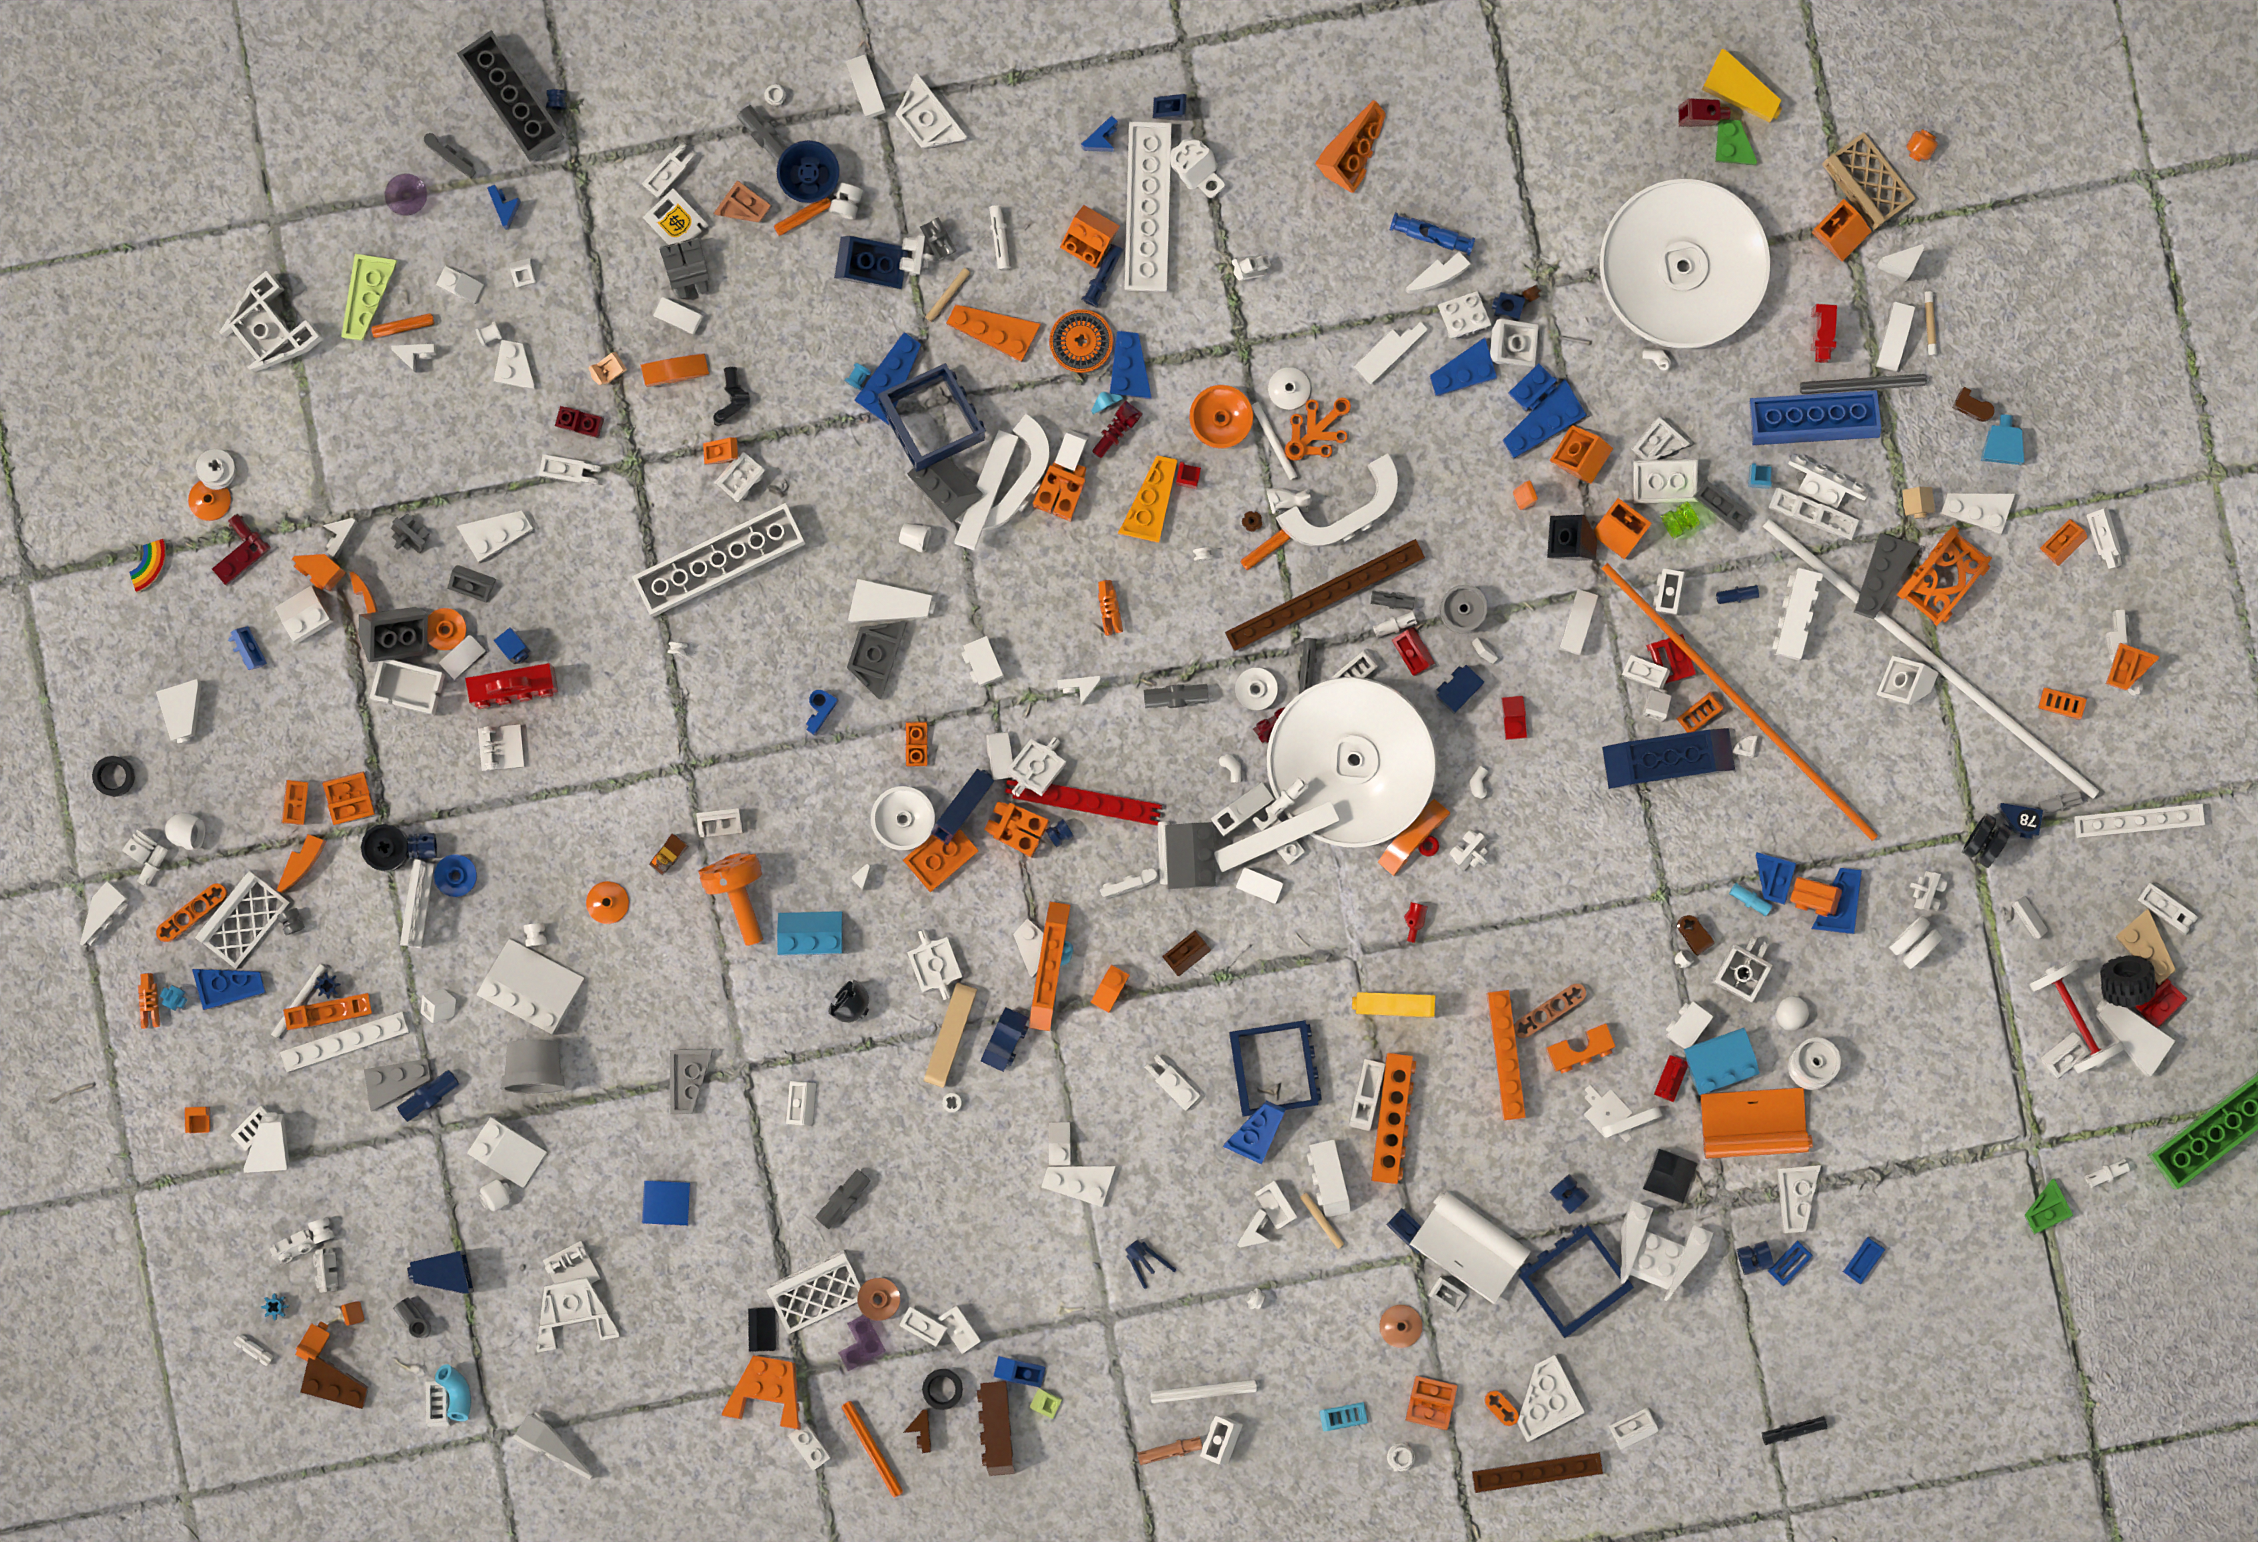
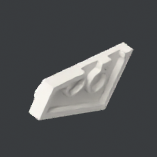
M523 511L457 526L479 563L534 530Z

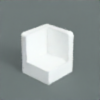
M445 989L422 996L421 1014L432 1023L452 1018L455 1013L456 999Z

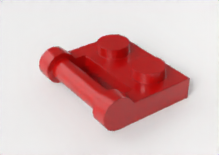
M1671 638L1646 645L1648 652L1650 651L1654 664L1662 667L1664 666L1658 649L1662 647L1665 649L1673 674L1667 677L1665 684L1696 675L1691 658Z

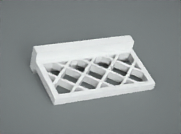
M416 859L413 861L400 941L402 946L422 948L435 868L433 863H426Z
M249 870L195 938L236 969L290 902ZM256 882L264 887L265 896L252 897L251 888ZM267 890L273 895L267 896ZM249 892L250 898H244L246 894ZM268 898H278L283 904L278 910L269 911ZM265 899L266 911L254 912L252 900ZM250 900L251 913L239 914L238 904L241 901ZM236 909V914L230 915ZM269 913H275L270 919ZM267 914L268 923L264 927H255L254 915ZM252 915L253 928L240 929L239 917ZM236 917L238 929L225 931L224 921L227 918ZM222 925V931L216 932ZM253 930L254 940L251 943L242 944L241 932ZM256 930H261L260 933L256 936ZM238 932L239 944L227 946L225 933ZM223 934L224 946L215 947L208 941L213 935ZM248 946L247 949L243 952L242 947ZM240 947L241 956L236 962L228 957L227 948ZM219 949H225V954L222 953Z
M842 1250L767 1285L766 1291L787 1333L790 1334L856 1303L857 1296L851 1299L844 1296L848 1285L857 1288L858 1292L861 1286L845 1251ZM845 1265L849 1271L846 1281L835 1277L837 1269ZM824 1276L831 1279L827 1290L815 1286L818 1278ZM833 1280L845 1284L841 1295L830 1291ZM804 1285L811 1288L808 1299L796 1295L798 1287ZM814 1289L826 1293L822 1304L810 1300ZM783 1294L792 1297L788 1308L780 1306L776 1298ZM828 1294L840 1298L837 1306L832 1308L824 1305ZM794 1298L806 1302L803 1313L791 1309ZM809 1303L820 1307L818 1315L812 1317L805 1314ZM789 1312L801 1316L799 1323L793 1327H790L787 1322Z

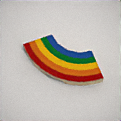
M164 539L143 545L144 554L141 563L137 568L129 572L136 593L148 588L158 578L166 561V544Z

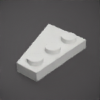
M1948 493L1946 494L1940 515L2001 535L2015 494Z
M1821 1165L1777 1169L1783 1233L1806 1231Z
M1116 1166L1048 1167L1041 1187L1103 1207Z

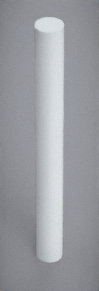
M1259 402L1252 404L1251 407L1289 480L1295 479L1297 475Z
M321 964L318 965L289 1008L298 1007L303 1004L318 982L317 977L321 978L327 969ZM284 1016L271 1033L277 1039L286 1028Z

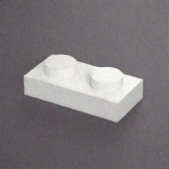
M1631 655L1622 675L1662 690L1670 670Z
M911 1306L899 1325L936 1347L947 1330V1327Z

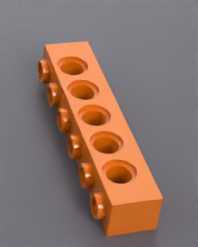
M1386 1054L1371 1181L1397 1184L1398 1180H1402L1403 1168L1400 1167V1159L1405 1158L1406 1146H1402L1403 1137L1407 1138L1408 1125H1405V1117L1410 1116L1411 1104L1407 1103L1408 1095L1413 1093L1414 1082H1410L1411 1073L1415 1074L1416 1061H1412L1413 1056ZM1396 1070H1401L1405 1073V1080L1399 1083L1394 1080L1393 1074ZM1395 1091L1400 1092L1403 1096L1399 1104L1391 1101V1094ZM1391 1113H1397L1400 1116V1122L1397 1125L1389 1123L1388 1116ZM1389 1134H1394L1398 1139L1397 1144L1393 1147L1388 1146L1385 1141L1386 1136ZM1387 1155H1391L1395 1159V1164L1391 1168H1387L1383 1164V1158Z

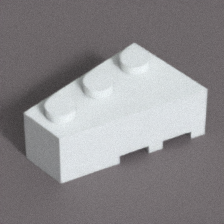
M1330 1140L1309 1145L1310 1153H1306L1309 1166L1313 1165L1315 1172L1311 1173L1314 1186L1318 1185L1317 1201L1318 1205L1323 1206L1325 1218L1350 1213L1349 1199L1335 1141Z

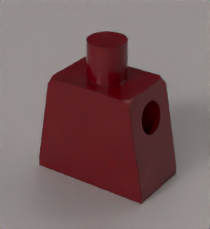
M1688 98L1678 106L1679 127L1714 126L1720 120L1730 119V107H1720V100Z

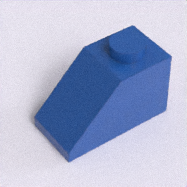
M998 1356L993 1377L1041 1388L1046 1367Z

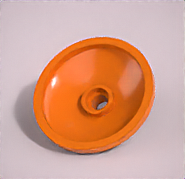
M1228 385L1211 386L1200 392L1194 399L1189 413L1190 426L1195 436L1205 445L1218 449L1230 448L1243 441L1250 432L1253 423V410L1247 397L1238 389ZM1223 415L1225 421L1218 422L1217 417Z

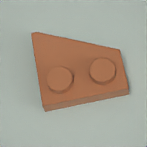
M737 180L714 214L760 223L772 205Z

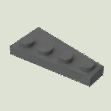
M1880 533L1853 613L1874 619L1918 552L1920 546Z

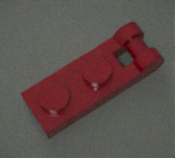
M256 531L215 565L212 570L224 585L227 586L269 551L271 547L267 542L264 543L260 533ZM253 544L258 548L255 552L250 549Z

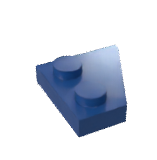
M1756 852L1764 899L1785 905L1797 864Z

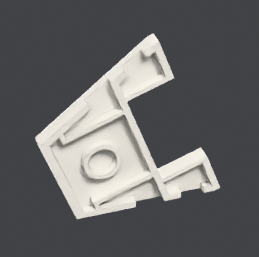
M588 1277L544 1286L537 1353L557 1348L553 1327L596 1319L600 1341L620 1336L616 1325Z

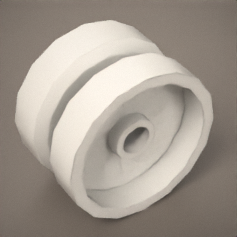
M1923 915L1905 929L1888 947L1895 955H1900L1909 949L1902 959V962L1909 969L1924 960L1943 939V935L1937 929L1929 931L1925 936L1923 935L1930 926V922Z
M1818 1037L1807 1039L1793 1051L1789 1058L1788 1070L1790 1077L1797 1085L1804 1089L1816 1090L1824 1087L1836 1077L1840 1070L1841 1058L1839 1051L1833 1043L1826 1039Z

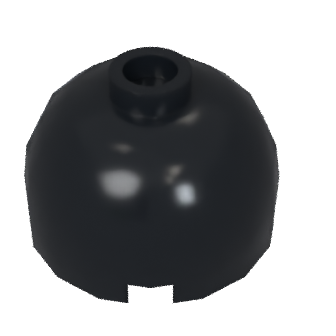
M853 979V982L848 981L837 992L835 998L838 999L835 1005L830 1004L828 1010L832 1017L841 1022L851 1023L859 1018L863 1019L869 1011V1008H867L869 995L866 989Z

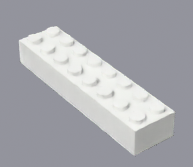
M784 503L632 576L649 614L651 617H654L805 545V541L787 504Z

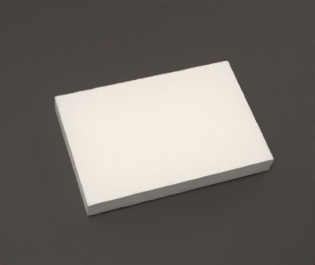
M1697 459L1633 460L1634 503L1698 502L1693 498V495L1698 490Z

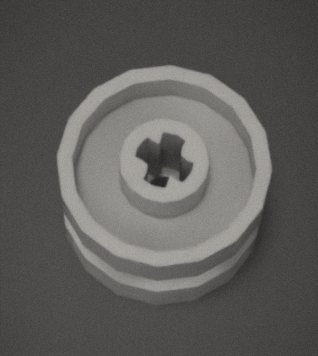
M1470 585L1455 586L1442 599L1439 607L1440 618L1450 631L1458 634L1470 633L1477 630L1485 620L1487 601L1483 593L1476 587ZM1460 606H1462V607L1467 606V607H1468L1467 611H1466V612H1461V611H1460Z

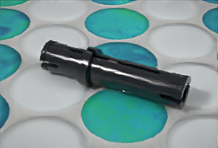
M1821 1416L1788 1426L1780 1425V1428L1761 1432L1766 1446L1779 1441L1787 1442L1790 1438L1828 1428L1825 1417Z

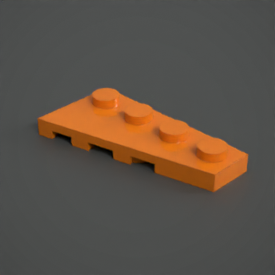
M955 305L946 322L947 325L1020 362L1023 361L1041 326L1040 323L961 305Z

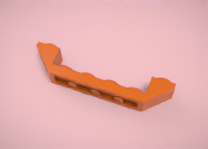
M1049 902L1031 1007L1029 1028L1050 1031L1061 958L1071 907L1069 904Z

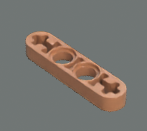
M1581 984L1570 985L1514 1023L1515 1035L1519 1038L1529 1037L1583 1001L1586 996L1585 988ZM1572 988L1576 990L1581 989V998H1572L1570 1001L1573 1004L1569 1006L1567 999L1562 994L1566 993V996H1569L1573 993ZM1555 999H1561L1564 1002V1009L1562 1011L1553 1009L1552 1003ZM1537 1011H1544L1546 1013L1547 1019L1545 1022L1538 1023L1535 1020V1013ZM1530 1016L1532 1023L1536 1025L1537 1028L1533 1029V1026L1531 1025L1526 1029V1031L1528 1032L1527 1034H1524L1523 1032L1518 1033V1024H1527L1530 1021L1526 1018Z

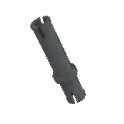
M1314 638L1303 639V654L1300 657L1302 664L1299 694L1305 691L1306 673H1308L1306 689L1312 687L1314 663H1317V658H1315L1317 639ZM1309 650H1310V653H1309V663H1308V668H1307L1308 652H1309Z

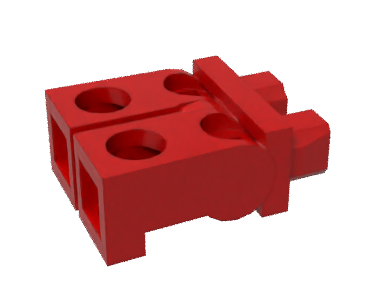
M1815 304L1811 310V317L1817 318L1816 332L1813 335L1811 351H1815V362L1828 363L1831 360V352L1836 348L1837 342L1833 341L1836 335L1837 305Z

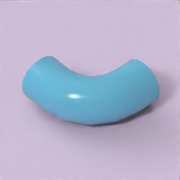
M448 1364L442 1365L436 1372L435 1381L443 1386L449 1394L450 1402L447 1416L452 1420L467 1421L471 1408L469 1386L465 1378L455 1368Z

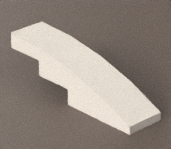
M1776 488L1769 508L1848 540H1852L1859 520L1824 504H1818L1781 488Z

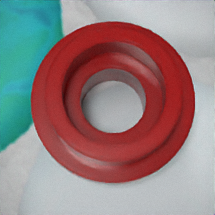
M1428 835L1418 846V850L1426 857L1433 856L1439 850V842L1434 836ZM1426 842L1432 844L1431 850L1425 849L1424 844Z

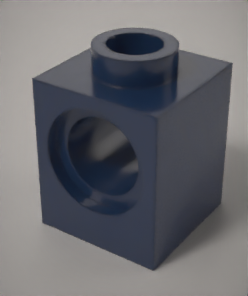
M1500 292L1499 297H1494L1491 308L1495 309L1494 316L1519 322L1525 298ZM1506 301L1512 303L1513 310H1503L1502 303Z

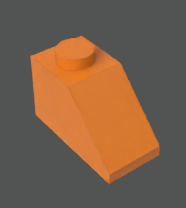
M1110 965L1090 1003L1109 1013L1130 975Z

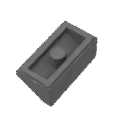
M456 565L452 570L447 589L487 603L496 579Z

